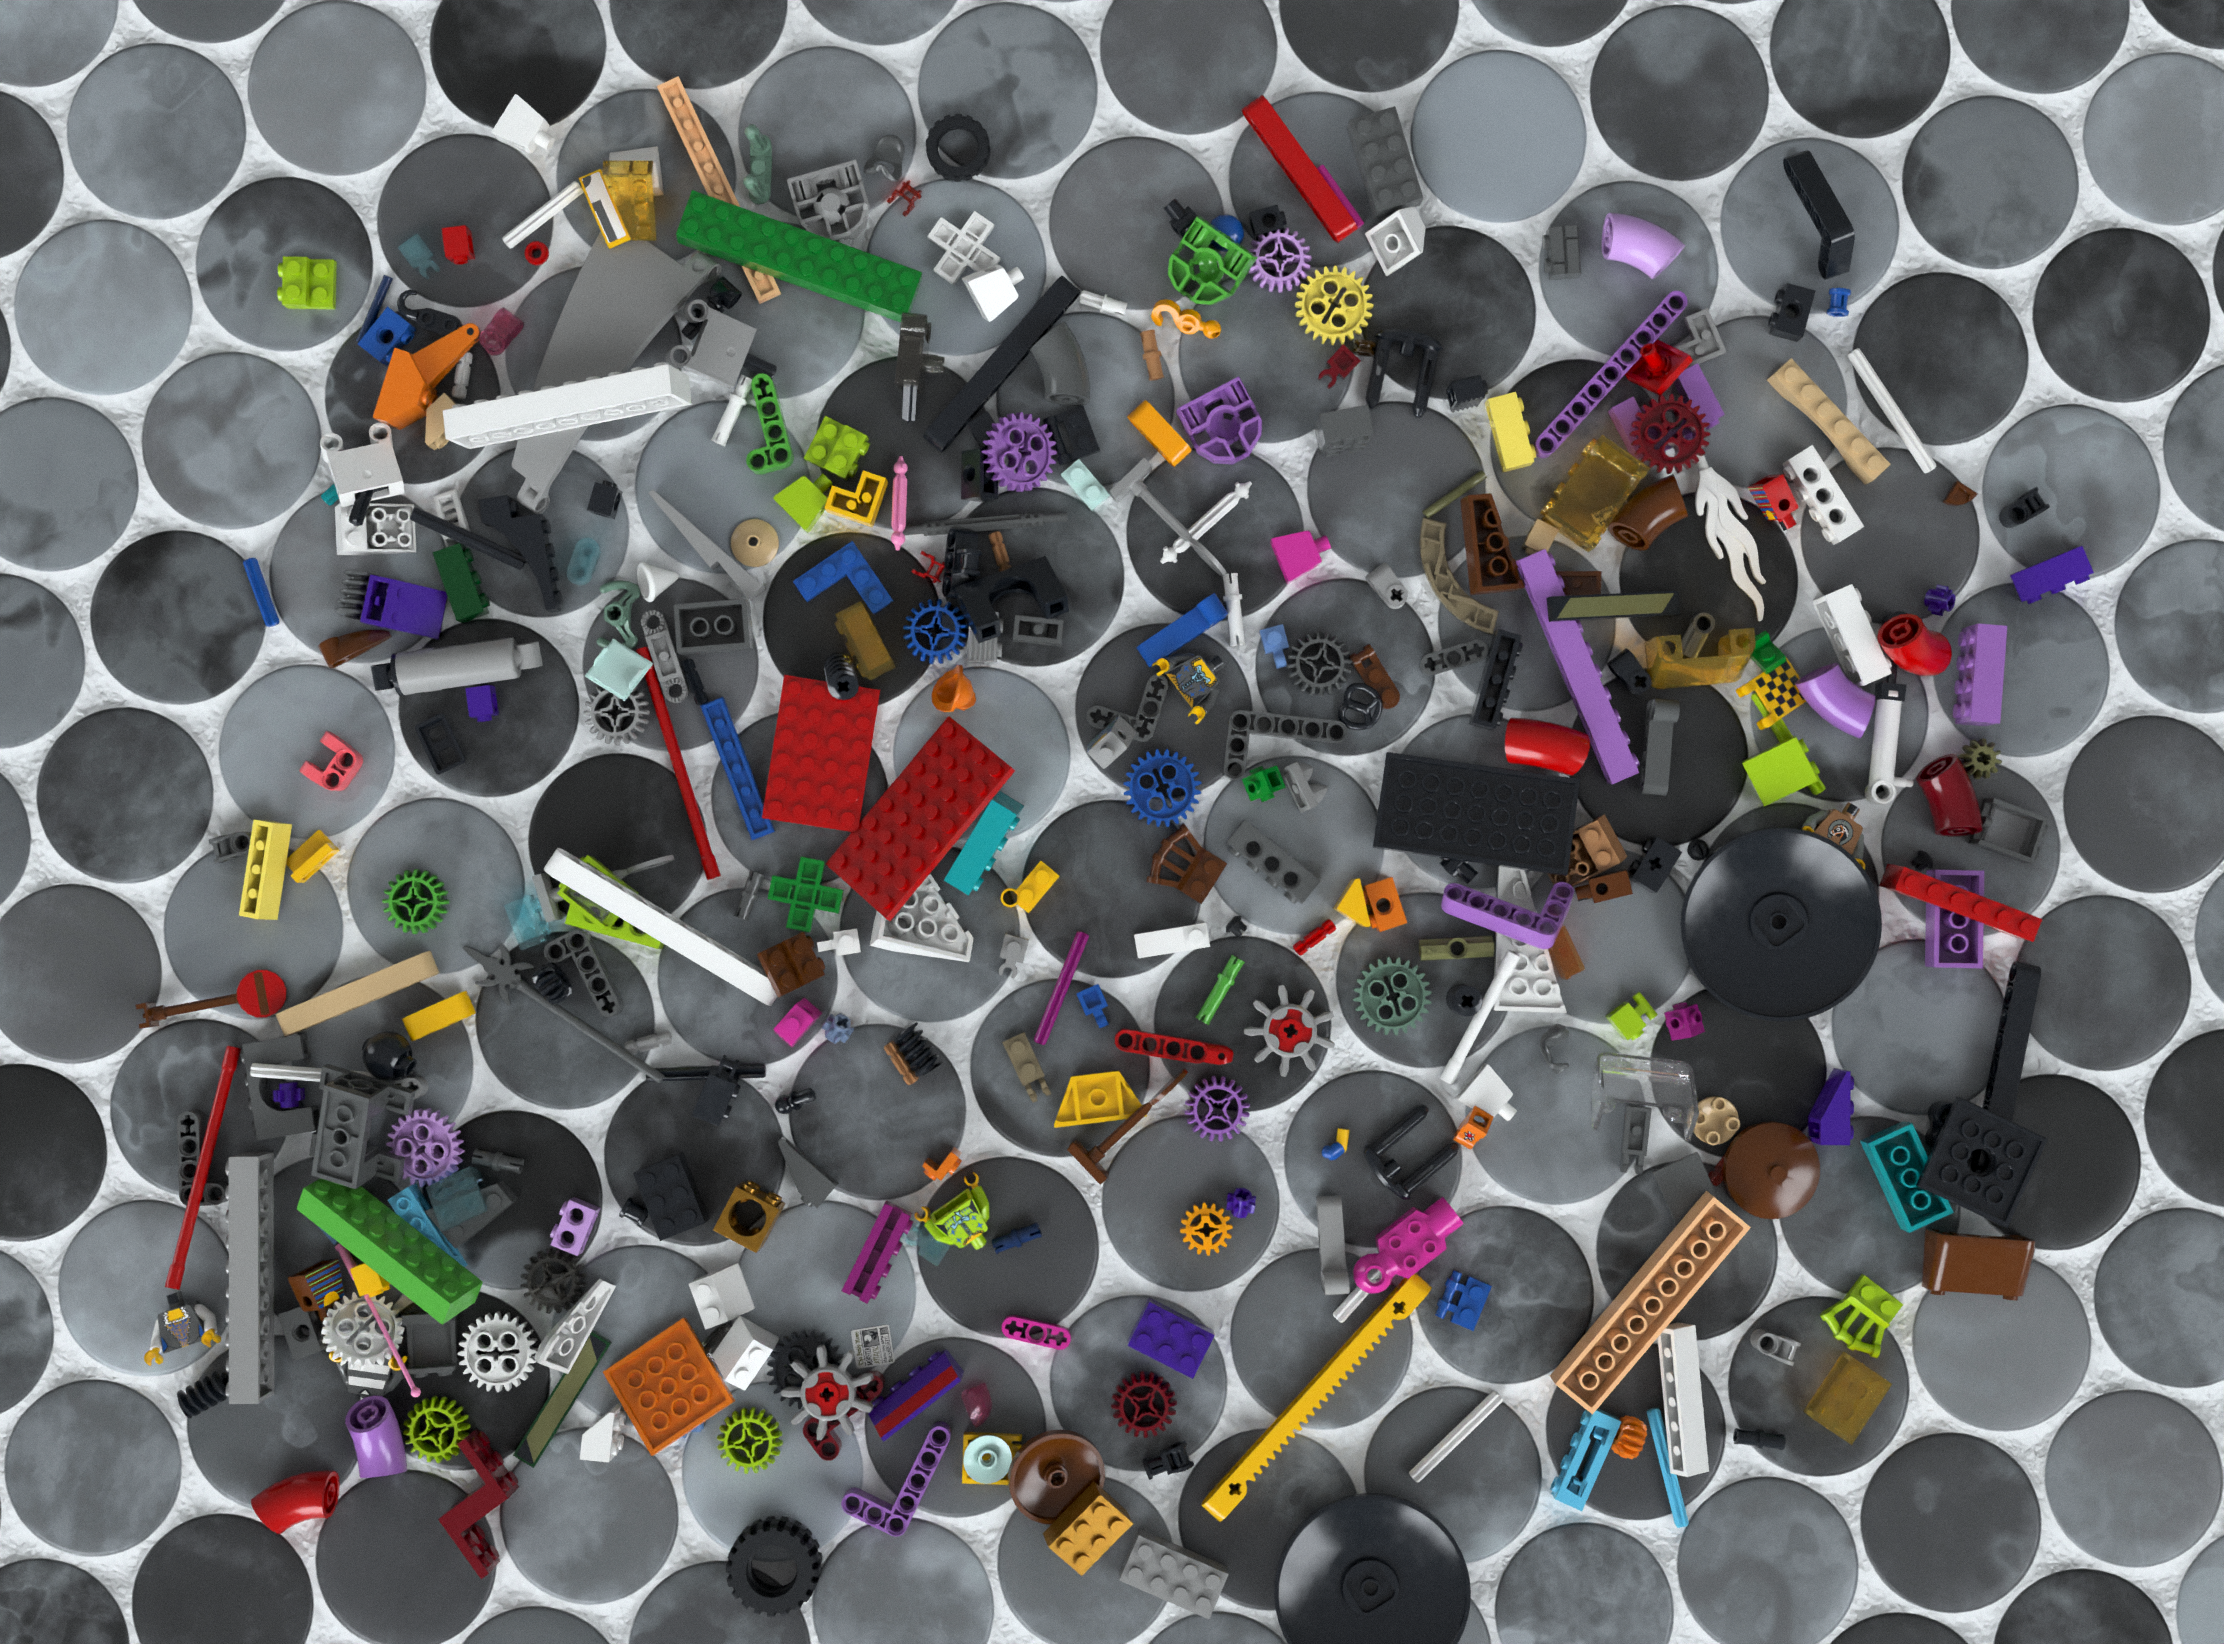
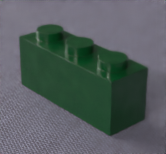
M457 543L432 552L456 621L464 623L489 614L487 607L490 606V602L486 593L481 591L479 584H482V579L478 570L474 571L472 565L474 557L469 547L466 548L461 543Z

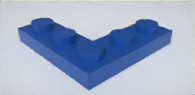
M853 541L793 581L807 602L845 576H848L873 614L894 602Z

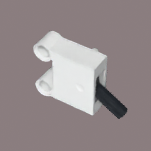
M376 423L370 427L371 445L344 450L342 438L335 433L325 434L320 440L322 457L329 464L341 507L353 505L348 520L349 523L357 527L363 525L370 501L405 493L403 479L393 450L391 429L385 423Z

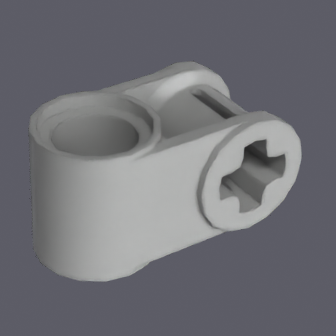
M1383 562L1365 576L1370 587L1389 608L1399 609L1405 604L1408 592L1387 563ZM1392 592L1395 595L1398 593L1401 594V597L1399 599L1400 602L1397 599H1395L1394 601L1391 600V597L1393 595Z
M1761 1328L1753 1331L1750 1337L1751 1344L1755 1349L1791 1366L1794 1365L1793 1358L1797 1347H1800L1802 1344L1785 1335H1779ZM1765 1336H1768V1344L1764 1347H1761V1339Z

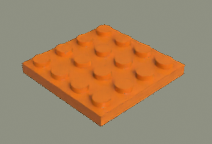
M682 1318L603 1371L651 1456L656 1455L735 1402L731 1392L686 1318Z

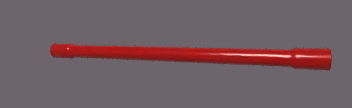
M648 646L635 650L636 653L653 663ZM653 663L644 677L701 855V863L706 879L711 880L720 877L721 874L716 858L711 850Z
M226 1046L219 1083L173 1261L165 1283L166 1288L180 1290L190 1242L241 1048Z

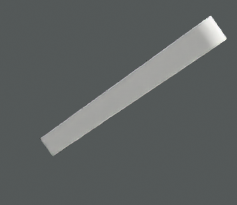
M557 848L545 865L544 871L551 877L762 1003L772 1006L776 1000L777 995L763 969L569 852Z

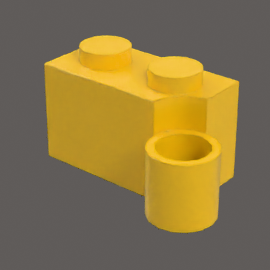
M1040 861L1017 890L1008 888L1002 892L1001 902L1006 907H1014L1018 904L1027 913H1030L1060 875L1043 861ZM1007 891H1014L1017 894L1016 903L1009 905L1004 901V895Z

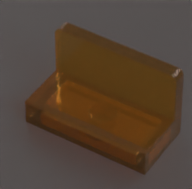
M1563 925L1554 945L1548 950L1561 978L1568 980L1571 976L1585 970V967L1565 925Z

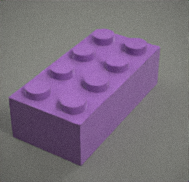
M1975 624L1962 628V632L1959 633L1958 645L1961 646V652L1956 662V668L1959 670V679L1956 680L1954 688L1955 694H1957V704L1953 707V717L1956 718L1955 724L1989 726L2000 723L2007 626Z
M1926 870L1927 876L1984 897V871ZM1926 903L1925 966L1983 968L1984 924Z

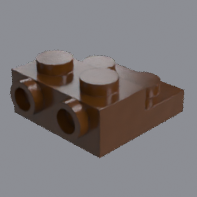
M804 932L756 954L778 998L825 975L823 972L825 964L820 957H816L813 951L814 942Z

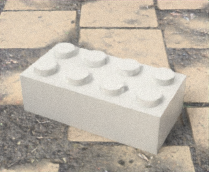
M1851 584L1813 600V603L1845 675L1855 685L1860 687L1892 674L1890 670L1892 665L1888 656L1884 655L1881 650V645L1877 638L1878 634L1873 632L1870 625L1872 623L1870 614L1861 605L1862 597L1859 590Z

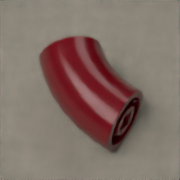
M1947 754L1926 765L1918 773L1916 781L1928 802L1935 834L1957 837L1980 833L1983 827L1978 800L1971 780L1956 754Z

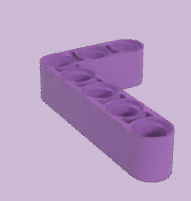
M1567 882L1554 884L1541 914L1469 887L1450 883L1444 888L1441 907L1449 915L1537 948L1549 949L1554 945L1570 909L1574 889Z
M942 1421L932 1425L893 1505L855 1487L850 1488L844 1494L841 1502L843 1511L891 1536L897 1537L904 1534L951 1437L950 1426ZM939 1429L943 1430L946 1433V1438L938 1440L934 1437L933 1432ZM932 1452L936 1459L928 1462L923 1458V1453ZM914 1474H921L925 1481L921 1484L915 1483L912 1476ZM854 1496L858 1498L860 1504L851 1506L847 1498ZM910 1496L913 1498L914 1504L907 1506L903 1504L901 1498ZM877 1507L880 1509L881 1515L874 1517L870 1514L869 1509ZM900 1518L903 1521V1526L894 1527L891 1524V1519Z

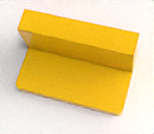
M317 830L287 858L286 865L293 872L291 877L296 883H305L340 850L322 830Z

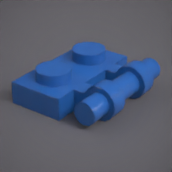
M1453 1270L1451 1277L1447 1278L1445 1283L1447 1287L1442 1299L1439 1298L1437 1302L1438 1309L1435 1315L1444 1319L1447 1310L1453 1312L1450 1319L1452 1323L1474 1331L1492 1286L1471 1276H1468L1465 1284L1459 1282L1462 1273ZM1458 1290L1461 1294L1457 1304L1451 1303L1455 1291Z

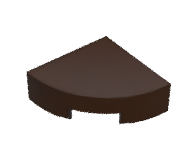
M1956 481L1943 500V503L1951 506L1963 505L1973 500L1978 493L1961 482Z

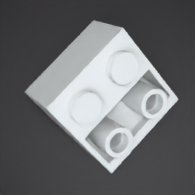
M618 1403L592 1424L582 1435L580 1460L610 1462L615 1455L617 1456L619 1450H622L624 1436L620 1435L621 1426H624L626 1422V1411H623L621 1403Z

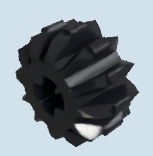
M551 962L542 965L533 973L535 987L549 1003L558 1004L572 994V985L569 983V979L555 963Z

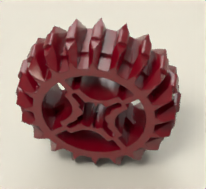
M1140 1371V1378H1136V1374L1133 1372L1131 1373V1382L1126 1377L1122 1379L1125 1387L1117 1384L1116 1390L1121 1394H1112V1399L1119 1401L1111 1404L1112 1409H1118V1411L1113 1413V1417H1122L1118 1421L1119 1427L1127 1423L1126 1433H1129L1132 1428L1135 1429L1134 1437H1138L1139 1431H1143L1144 1438H1147L1149 1430H1152V1434L1157 1436L1156 1428L1159 1427L1160 1430L1165 1431L1166 1427L1163 1421L1171 1424L1172 1419L1168 1415L1176 1414V1410L1171 1407L1177 1405V1400L1169 1399L1175 1395L1174 1390L1166 1391L1170 1387L1169 1382L1161 1385L1163 1381V1376L1161 1375L1155 1381L1153 1380L1154 1372L1152 1371L1149 1373V1378H1145L1144 1371ZM1139 1386L1150 1387L1142 1394L1131 1391ZM1157 1391L1164 1399L1163 1411L1159 1410L1158 1406L1153 1403ZM1125 1397L1130 1399V1402L1135 1405L1131 1418L1124 1409ZM1143 1399H1148L1149 1407H1145V1409H1140L1139 1401H1143ZM1145 1415L1157 1417L1150 1422H1138Z

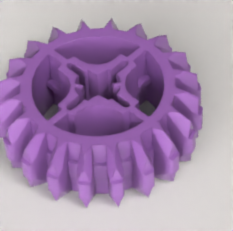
M1212 1076V1084H1208V1081L1204 1078L1202 1079L1205 1085L1203 1088L1197 1083L1194 1085L1195 1089L1198 1090L1197 1094L1189 1091L1188 1095L1194 1099L1193 1101H1185L1186 1105L1192 1106V1109L1185 1110V1114H1193V1117L1189 1118L1187 1122L1188 1124L1197 1123L1192 1128L1194 1132L1200 1128L1203 1129L1200 1133L1201 1138H1204L1208 1132L1210 1133L1209 1141H1213L1214 1134H1218V1139L1222 1142V1134L1226 1133L1227 1137L1232 1139L1233 1137L1230 1132L1232 1129L1237 1134L1241 1132L1237 1127L1238 1123L1246 1126L1247 1123L1241 1117L1250 1116L1248 1112L1243 1111V1108L1250 1107V1103H1242V1100L1248 1096L1246 1093L1238 1095L1242 1090V1086L1239 1085L1233 1089L1232 1087L1235 1083L1233 1079L1226 1085L1225 1076L1221 1077L1220 1083H1217L1216 1076ZM1223 1089L1229 1093L1221 1099H1214L1208 1094V1091ZM1202 1097L1208 1104V1111L1200 1119L1197 1114V1106ZM1235 1098L1237 1113L1234 1120H1232L1227 1114L1226 1109ZM1209 1099L1213 1103L1223 1104L1221 1109L1226 1118L1222 1114L1218 1115L1217 1112L1216 1115L1211 1113L1213 1107ZM1215 1118H1219L1227 1126L1212 1128L1206 1124Z

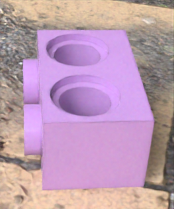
M575 1197L571 1198L568 1202L565 1201L559 1215H562L559 1224H555L550 1234V1237L553 1238L551 1246L576 1256L583 1253L601 1208ZM575 1208L582 1210V1220L574 1218L573 1210ZM565 1231L573 1233V1243H569L564 1239Z

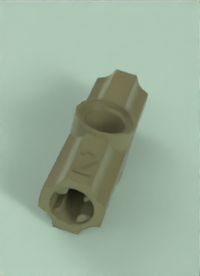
M1493 936L1420 939V961L1494 957ZM1455 941L1460 942L1462 945V951L1458 955L1452 954L1450 950L1451 944Z

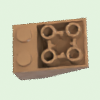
M1605 814L1573 831L1568 875L1547 873L1553 885L1558 882H1567L1573 887L1621 863L1628 857Z

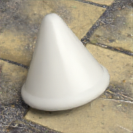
M640 562L637 567L638 586L643 598L648 602H653L658 595L679 578L676 572L656 567L646 562Z

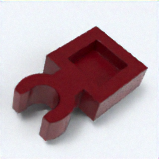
M1343 344L1326 362L1330 369L1321 371L1318 379L1321 380L1324 376H1329L1331 382L1327 385V388L1330 389L1335 385L1338 375L1344 380L1361 360Z

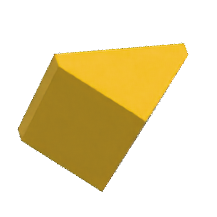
M1360 878L1351 879L1333 909L1358 925L1369 927L1371 925Z

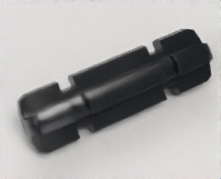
M692 659L682 661L680 665L683 672L686 673L685 678L692 694L694 693L695 703L697 705L707 703L709 699L706 692H703L704 686L698 671H695L694 661Z

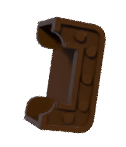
M1925 1228L1922 1287L1930 1289V1294L1945 1295V1291L2003 1295V1299L2017 1301L2018 1296L2024 1295L2035 1252V1240L2023 1235L2010 1234L2009 1237L2007 1235L1960 1234L1950 1231L1939 1233L1938 1229Z

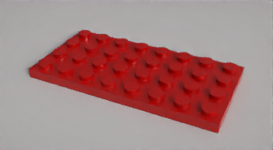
M948 716L861 820L858 829L855 832H851L826 862V865L883 917L891 921L1015 770Z

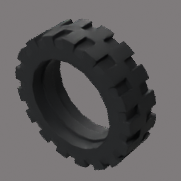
M955 114V116L951 117L946 115L943 120L936 121L934 123L935 126L928 132V138H926V153L934 171L938 175H942L944 179L949 181L953 179L955 182H961L964 179L968 181L972 179V176H978L982 172L983 167H986L990 157L989 138L982 124L979 121L973 120V117L969 115L965 117L962 114ZM956 129L967 130L973 134L978 143V151L974 160L967 165L959 167L945 163L938 152L939 141L943 135Z

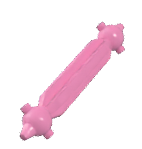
M899 456L898 461L893 467L896 475L893 479L891 526L894 533L891 535V541L897 551L900 550L901 545L905 542L903 531L906 527L907 479L905 473L908 470V466L904 462L903 456Z

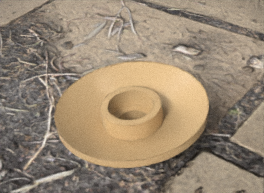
M750 519L744 521L736 527L732 534V552L736 559L746 566H764L771 562L778 552V535L775 529L763 520ZM757 538V545L751 546L749 544L750 539Z

